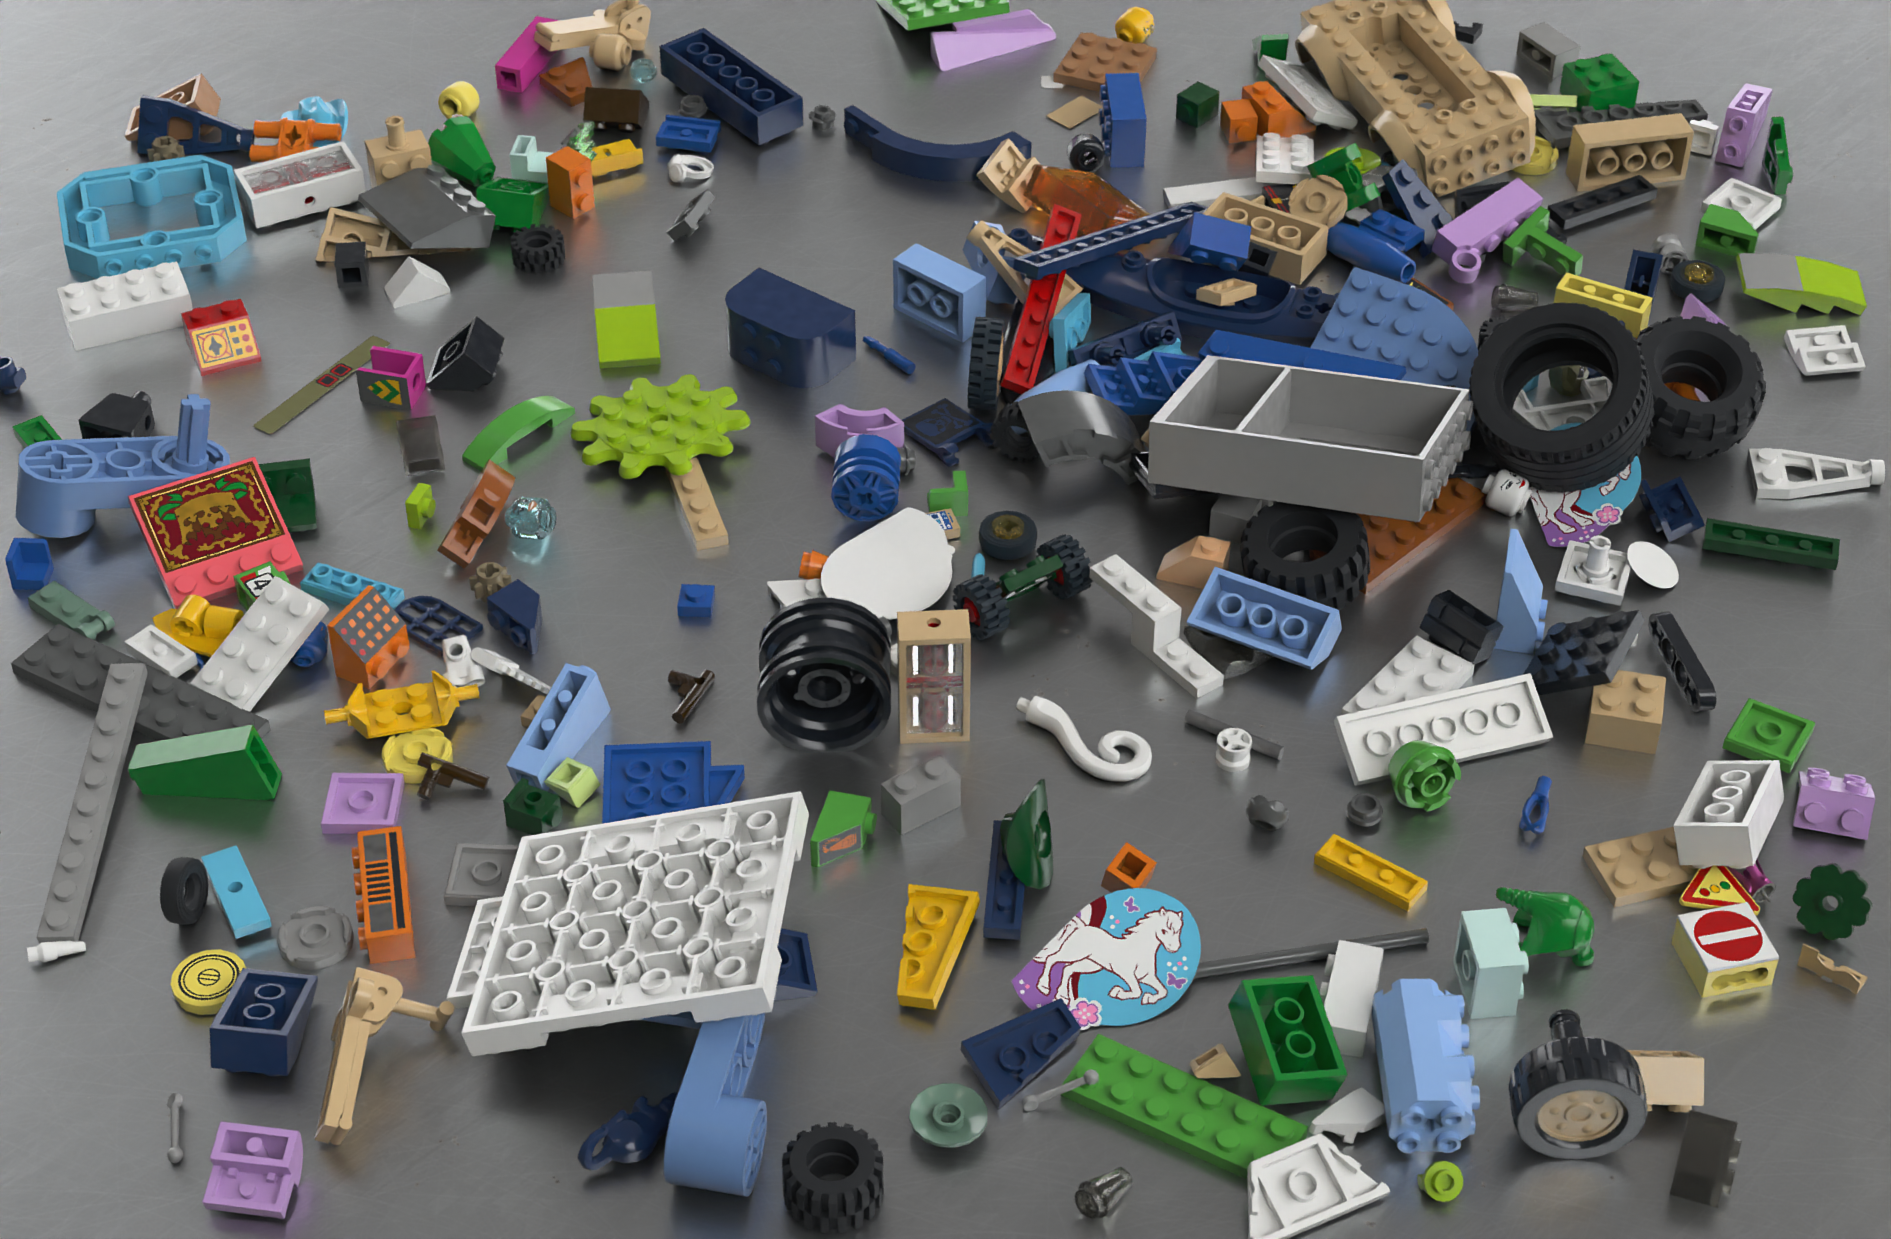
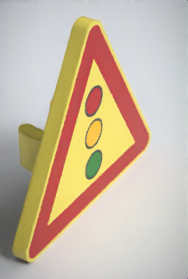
M1710 866L1699 869L1679 899V903L1682 906L1701 909H1713L1748 902L1755 916L1760 912V907L1726 866Z

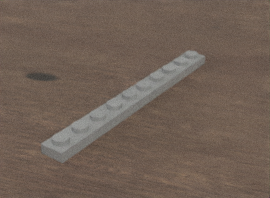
M145 663L110 664L37 933L39 944L41 942L79 941L148 674Z

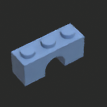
M974 221L971 230H972L980 221ZM985 222L989 227H994L1005 234L1001 225ZM967 239L962 250L971 269L986 277V300L995 304H1014L1017 296L981 249L974 246ZM1002 248L999 254L1013 268L1014 257L1004 256L1005 249ZM1021 273L1023 280L1025 279V274Z

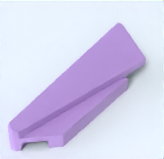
M1029 9L954 22L953 32L931 33V57L939 70L944 72L1055 40L1056 34L1048 23H1044Z

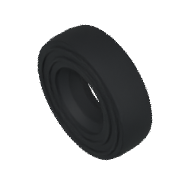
M179 857L173 859L164 871L160 887L161 909L165 918L171 923L193 924L201 917L206 906L208 876L200 860L190 857Z

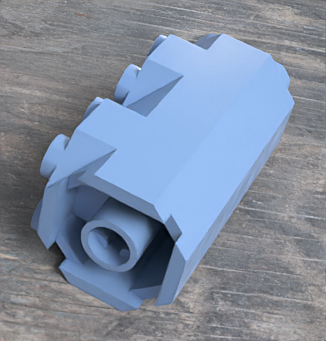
M1398 979L1391 984L1392 990L1383 995L1382 989L1374 994L1371 1013L1388 1135L1397 1142V1148L1404 1153L1431 1151L1451 1153L1461 1147V1140L1475 1134V1115L1472 1110H1479L1480 1107L1478 1085H1472L1471 1081L1475 1073L1473 1055H1464L1462 1048L1469 1047L1468 1024H1461V1018L1464 1016L1463 995H1453L1445 989L1444 993L1438 989V984L1432 979Z

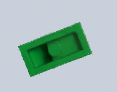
M1264 34L1253 39V51L1257 50L1258 63L1263 55L1286 61L1289 34Z

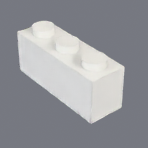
M1339 940L1336 955L1328 954L1325 976L1330 977V982L1322 981L1320 997L1340 1054L1363 1058L1371 1021L1374 994L1377 993L1384 948Z

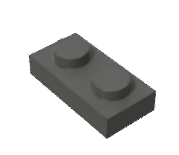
M707 189L691 200L666 233L674 241L682 235L686 237L692 235L699 227L697 222L704 219L710 213L711 209L709 206L715 199V196Z

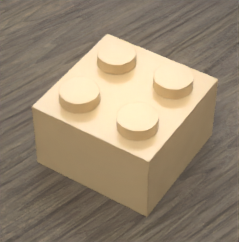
M1618 670L1611 683L1592 686L1585 743L1656 754L1662 726L1666 677Z

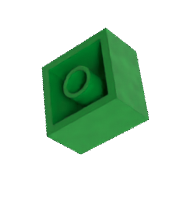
M1612 53L1602 54L1597 57L1564 63L1559 92L1562 95L1577 96V105L1574 108L1578 112L1584 106H1593L1594 110H1608L1609 105L1616 104L1626 108H1634L1640 81Z

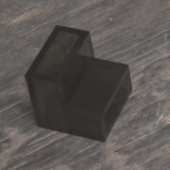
M436 415L396 421L405 476L445 470Z

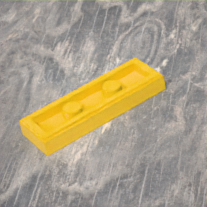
M1333 834L1314 856V864L1406 911H1409L1427 890V880L1336 834Z

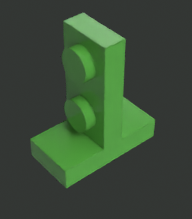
M1539 206L1504 242L1503 261L1511 266L1528 252L1534 259L1545 262L1561 275H1565L1567 272L1579 276L1582 273L1583 255L1546 233L1549 226L1550 211L1542 206Z

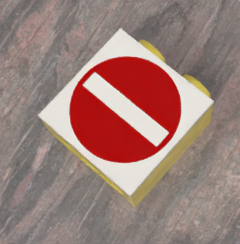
M1748 902L1677 916L1671 943L1701 998L1772 985L1779 955Z

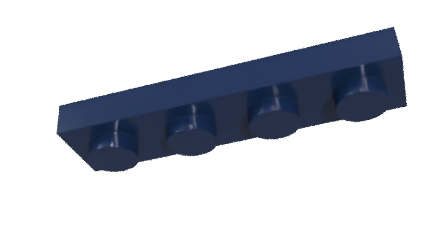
M994 820L983 937L1021 940L1025 884L1015 876L1007 861V856L1003 853L1000 835L1002 821Z

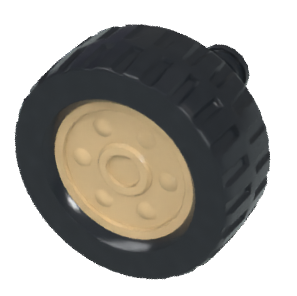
M1568 1009L1558 1010L1549 1018L1552 1041L1531 1050L1515 1065L1509 1082L1510 1107L1515 1129L1519 1137L1530 1148L1541 1154L1560 1159H1588L1614 1152L1627 1145L1640 1133L1648 1115L1647 1098L1641 1070L1634 1057L1622 1046L1611 1041L1595 1037H1583L1579 1015Z

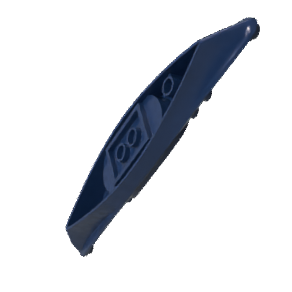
M1023 228L1013 229L1007 235L1033 252L1040 249L1043 237L1030 235ZM1139 251L1098 258L1095 262H1086L1080 264L1077 268H1068L1066 270V274L1083 288L1080 293H1090V304L1139 322L1174 311L1181 334L1206 340L1211 337L1215 330H1221L1310 348L1340 292L1334 295L1322 293L1321 289L1314 286L1305 289L1297 288L1294 283L1236 270L1227 271L1215 266L1174 258L1159 257L1147 259ZM1231 278L1257 285L1256 296L1236 301L1235 305L1218 306L1196 300L1197 289Z

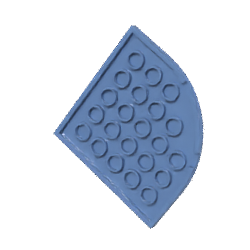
M1357 267L1353 268L1310 347L1405 366L1406 374L1401 379L1402 381L1469 389L1471 368L1474 366L1473 362L1478 356V348L1468 328L1439 299L1413 286ZM1472 413L1471 420H1467L1466 431H1470L1471 435L1477 424L1474 413Z

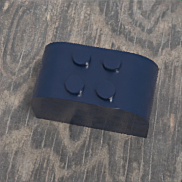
M759 267L727 292L725 305L728 352L737 362L789 386L814 388L828 383L856 360L855 310Z

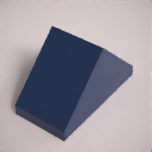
M1633 249L1624 290L1653 298V304L1663 255Z

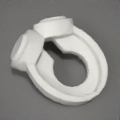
M676 154L667 164V169L672 181L683 182L685 177L693 179L710 177L713 172V164L700 156ZM694 165L700 167L703 172H697L687 167Z

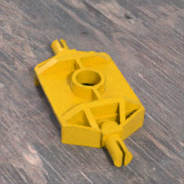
M435 670L431 671L433 682L415 683L410 686L388 690L381 689L364 694L362 683H358L347 701L348 705H344L345 707L324 710L326 725L347 721L348 726L352 725L366 739L444 726L448 724L455 708L460 707L459 701L480 698L478 686L475 684L456 688V686H452L450 681Z

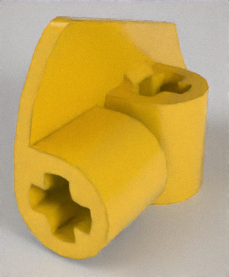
M188 595L184 598L178 609L171 608L152 617L156 628L191 651L212 657L244 616V612L239 609L210 605L201 596Z

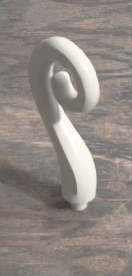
M1034 696L1031 701L1022 697L1018 700L1016 710L1026 714V721L1051 732L1058 739L1072 761L1088 774L1106 781L1127 782L1140 778L1150 768L1152 762L1151 748L1147 741L1138 734L1126 730L1108 732L1102 736L1098 743V752L1102 758L1100 759L1087 749L1070 717L1057 704L1039 696ZM1114 747H1128L1134 752L1135 756L1129 762L1118 763L1120 754Z

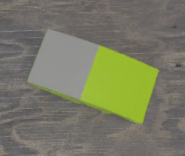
M1739 253L1736 257L1743 293L1796 313L1803 304L1828 314L1835 305L1861 315L1867 307L1858 271L1834 263L1802 256L1772 253Z
M652 271L592 275L599 368L661 364Z

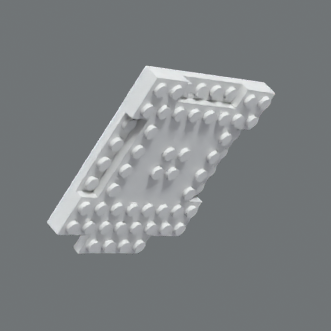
M801 791L522 837L504 896L477 901L447 995V1000L454 1005V1009L469 1007L462 1036L471 1055L498 1054L505 1051L546 1046L549 1032H563L569 1029L602 1026L609 1023L641 1020L669 1014L676 1015L682 1012L691 1011L695 1023L720 1021L726 1018L772 1012L782 960L777 948L793 863L801 860L809 818Z

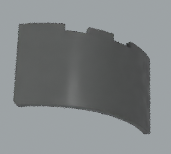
M1068 390L1040 393L1019 401V407L1033 442L1046 467L1063 461L1087 460V457L1099 459L1102 464L1115 470L1127 485L1139 480L1129 467L1131 453L1147 452L1140 439L1141 437L1133 421L1121 408L1111 401L1091 393Z

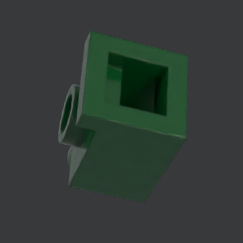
M521 778L503 800L506 826L530 835L549 833L552 828L559 825L563 816L560 796L529 785L528 779Z

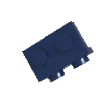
M1681 477L1675 478L1654 489H1650L1646 479L1641 480L1640 484L1644 492L1639 494V498L1646 512L1653 510L1654 513L1649 515L1650 520L1657 533L1660 531L1664 532L1668 542L1705 526Z

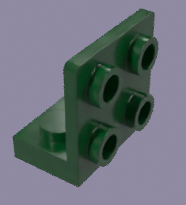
M310 458L258 464L288 531L303 532L316 529L315 487Z

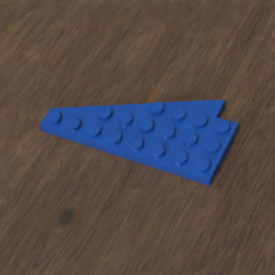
M711 741L604 745L602 824L731 803L745 779L744 765L711 766Z

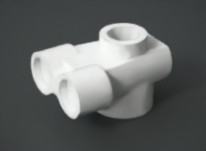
M460 635L444 639L442 641L446 673L442 676L450 681L452 686H456V688L475 684L478 687L485 683L482 666L476 665V662L471 658L472 651L467 637Z

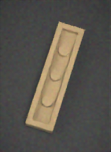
M697 456L690 460L692 470L687 474L673 475L666 468L696 550L729 545L728 533Z

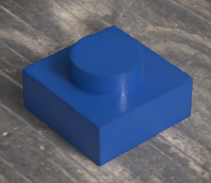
M681 584L677 605L678 616L711 618L715 599V585Z

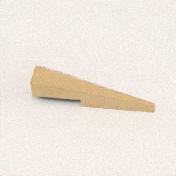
M330 207L324 233L321 235L316 261H335L336 243L366 241L368 258L470 251L472 248L411 249L378 218Z

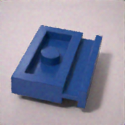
M666 115V121H663L656 135V146L667 147L668 149L693 150L698 153H711L718 138V133L721 131V122Z

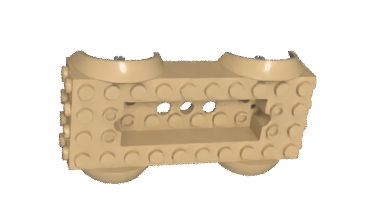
M1333 0L1300 13L1302 32L1295 41L1299 61L1303 64L1314 59L1319 67L1320 76L1323 80H1326L1333 97L1337 100L1349 101L1368 122L1371 142L1375 143L1382 137L1394 154L1395 164L1404 159L1410 168L1417 169L1419 179L1432 192L1435 198L1530 163V157L1535 149L1536 124L1534 107L1527 87L1515 74L1500 70L1486 71L1456 39L1452 13L1446 0ZM1399 74L1408 76L1404 81L1393 77ZM1422 103L1433 104V107L1428 110L1418 106Z

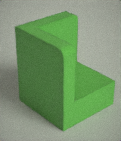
M965 470L952 471V488L929 490L927 493L929 512L951 508L955 517L968 516V485Z

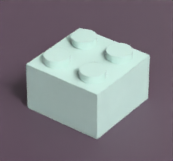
M1506 908L1461 911L1453 964L1470 1019L1515 1016L1518 1000L1523 999L1524 996L1522 978L1523 974L1528 973V957L1525 951H1520L1518 927L1516 923H1511Z

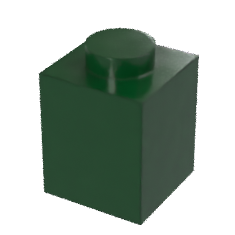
M1197 81L1177 94L1176 118L1195 128L1205 124L1218 115L1220 91Z

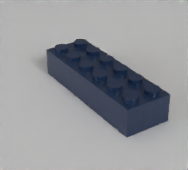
M705 28L659 46L661 75L689 95L702 97L708 109L758 145L767 143L774 138L804 126L802 96Z

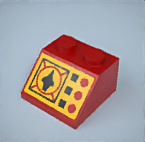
M241 299L227 300L220 304L204 308H194L191 311L181 313L186 342L201 376L262 361L249 315Z

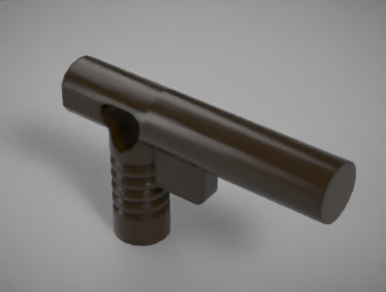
M676 670L670 671L668 682L681 686L678 689V696L684 697L672 714V719L676 723H684L714 681L715 674L712 671L704 670L699 678L680 673Z
M422 752L418 766L426 768L427 771L417 795L423 799L430 800L435 784L450 788L454 779L485 790L490 777ZM432 763L442 765L438 770L431 768Z

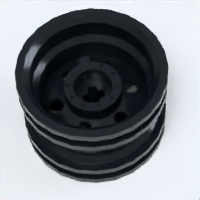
M811 598L798 601L782 608L772 616L763 628L759 641V671L761 674L757 684V714L767 732L783 745L800 752L852 751L876 738L887 725L891 714V682L888 677L891 670V639L885 625L865 607L837 598Z

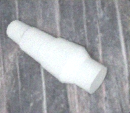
M83 941L41 942L37 946L26 948L28 962L40 961L46 963L56 960L60 956L84 952L86 945Z

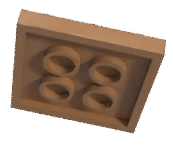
M1081 32L1055 70L1053 82L1100 92V85H1105V74L1139 73L1141 83L1157 58V48L1149 47L1143 43L1135 44L1122 41L1119 38H1106L1097 36L1094 33Z

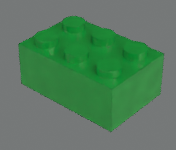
M1313 975L1242 980L1230 1000L1228 1008L1261 1106L1332 1100L1348 1074Z

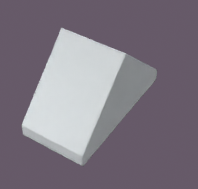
M408 256L385 285L384 293L392 307L398 308L450 294V288L440 272Z

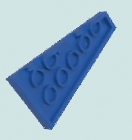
M1215 330L1198 352L1201 360H1204L1207 355L1395 380H1401L1406 374L1405 366L1221 330Z

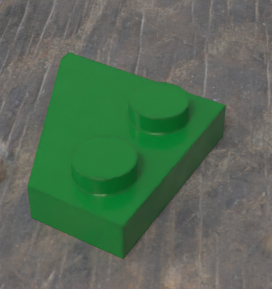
M1771 117L1762 160L1774 195H1786L1788 183H1791L1793 180V168L1789 162L1783 117Z

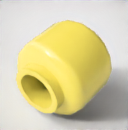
M457 81L445 88L440 93L438 99L439 109L447 119L451 118L455 113L469 117L476 112L480 103L476 89L464 81Z

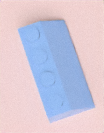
M1214 567L1187 620L1188 626L1310 670L1329 657L1342 630L1339 610L1218 567Z

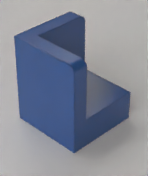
M13 538L5 558L12 589H42L48 585L54 570L47 540Z

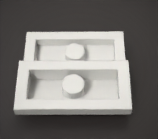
M1845 325L1787 330L1784 340L1790 355L1805 376L1864 371L1866 368L1858 343H1851Z

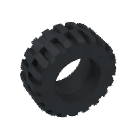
M1274 501L1272 506L1268 507L1266 505L1257 512L1258 516H1253L1246 524V528L1243 530L1240 538V553L1244 577L1337 610L1344 608L1346 601L1352 602L1360 594L1359 590H1362L1368 581L1370 558L1367 531L1362 519L1356 513ZM1301 550H1319L1327 553L1321 558L1308 562H1292L1283 559L1289 554Z

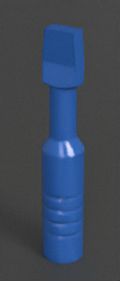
M870 336L863 337L862 341L872 349L882 353L886 360L907 374L914 372L916 365L892 348H886L880 344V341Z

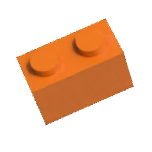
M568 146L546 157L550 206L572 219L594 208L591 159Z

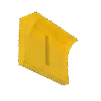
M630 139L577 151L591 159L593 177L643 164L642 148L636 149Z

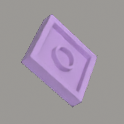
M332 773L321 821L323 834H357L359 831L396 827L405 785L403 773Z

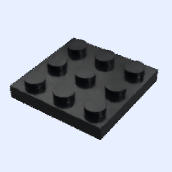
M1634 610L1629 612L1617 611L1611 615L1598 618L1587 617L1581 621L1567 624L1564 622L1557 623L1548 629L1545 638L1536 650L1523 675L1531 673L1538 696L1611 683L1645 619L1640 610Z

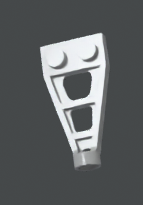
M1749 448L1747 461L1756 499L1800 498L1865 488L1870 485H1883L1885 480L1884 460L1860 462L1785 449ZM1796 466L1809 469L1812 479L1791 482L1788 480L1785 467ZM1821 469L1841 472L1844 474V477L1825 480L1823 479Z

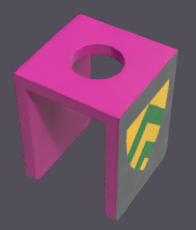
M372 346L370 355L373 369L359 367L356 371L361 402L412 410L426 388L422 354Z

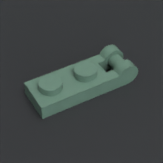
M56 581L49 583L27 597L29 606L34 611L55 625L65 626L87 638L95 640L96 635L101 631L108 632L115 627L114 619L107 611H99Z

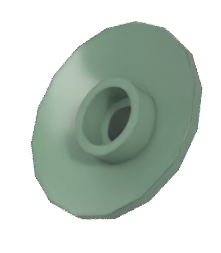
M941 1083L929 1086L917 1094L910 1105L909 1121L913 1131L923 1141L937 1147L955 1148L969 1144L978 1138L987 1126L988 1108L984 1099L973 1089L961 1084Z

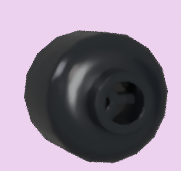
M1083 133L1075 136L1067 148V156L1071 166L1081 174L1095 173L1104 164L1106 156L1104 147L1100 140L1092 134Z

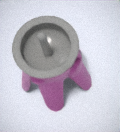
M1758 858L1755 861L1756 865L1746 867L1743 875L1736 869L1726 866L1757 904L1765 900L1771 902L1769 897L1774 893L1776 885L1765 876Z

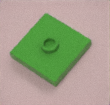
M1748 698L1725 737L1722 748L1752 760H1779L1780 770L1790 774L1814 731L1815 722Z

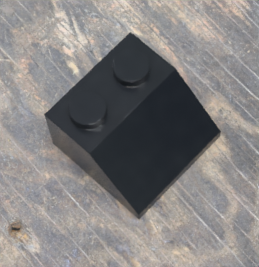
M476 316L438 348L426 386L434 390L474 392L482 384L488 385L497 374L495 368L503 355L501 349L505 338Z

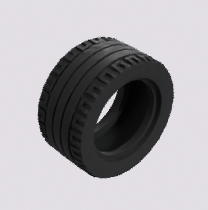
M1552 303L1528 309L1513 316L1493 331L1490 337L1483 343L1482 348L1479 349L1478 356L1473 362L1474 366L1471 368L1472 376L1469 378L1470 401H1473V413L1489 455L1492 456L1496 464H1499L1501 470L1506 469L1527 479L1529 487H1535L1537 490L1547 492L1558 491L1563 493L1585 490L1604 483L1615 477L1620 471L1626 469L1634 461L1635 456L1639 455L1641 448L1646 444V438L1651 433L1654 402L1642 350L1638 346V342L1633 337L1632 332L1626 329L1622 322H1618L1617 318L1609 316L1607 312L1601 311L1599 308L1577 303ZM1566 365L1588 367L1604 375L1613 384L1609 398L1600 411L1591 419L1573 428L1558 431L1540 430L1522 423L1512 414L1515 400L1522 388L1532 378L1551 368Z

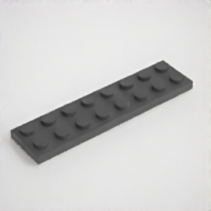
M57 624L16 658L11 665L14 674L98 712L110 664L143 662ZM145 664L148 674L133 730L157 741L252 724L261 739L271 731L269 720L243 708L240 709L228 701Z

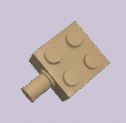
M391 116L385 120L388 136L365 141L371 189L414 168H427L429 165H432L430 146L422 130L405 132L404 120L401 116Z

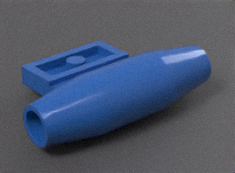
M1378 209L1360 221L1359 228L1342 222H1338L1335 226L1329 228L1327 250L1337 258L1360 269L1406 283L1413 277L1416 263L1401 251L1406 252L1423 241L1424 229L1387 211Z

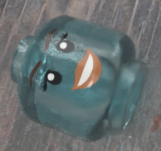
M519 497L514 500L505 514L507 526L510 527L512 534L520 539L543 540L549 533L553 532L556 526V511L554 507H551L548 500L544 498Z

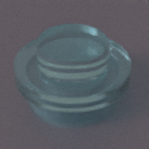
M638 59L632 63L630 76L640 83H647L657 76V68L652 60Z

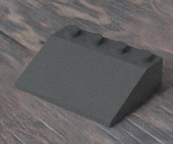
M429 165L427 168H414L359 194L358 201L411 249L489 248L496 215L440 166Z

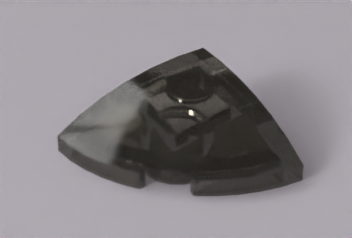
M1185 626L1183 633L1193 650L1224 675V679L1253 670L1273 657L1272 655L1191 626Z

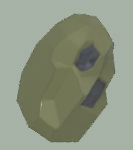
M1576 365L1551 368L1548 373L1551 387L1560 395L1569 397L1582 394L1580 390L1581 382L1584 379H1588L1589 375L1587 367Z

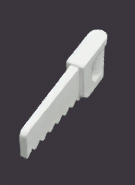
M477 647L471 652V658L494 672L516 678L545 694H548L552 688L518 669L520 665L495 651Z

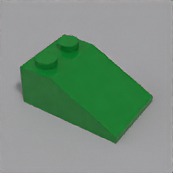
M496 177L477 187L476 199L483 202L496 215L493 230H499L501 226L512 227V232L517 230L521 232V228L524 226L530 229L532 224H535V227H537L550 199L548 183Z

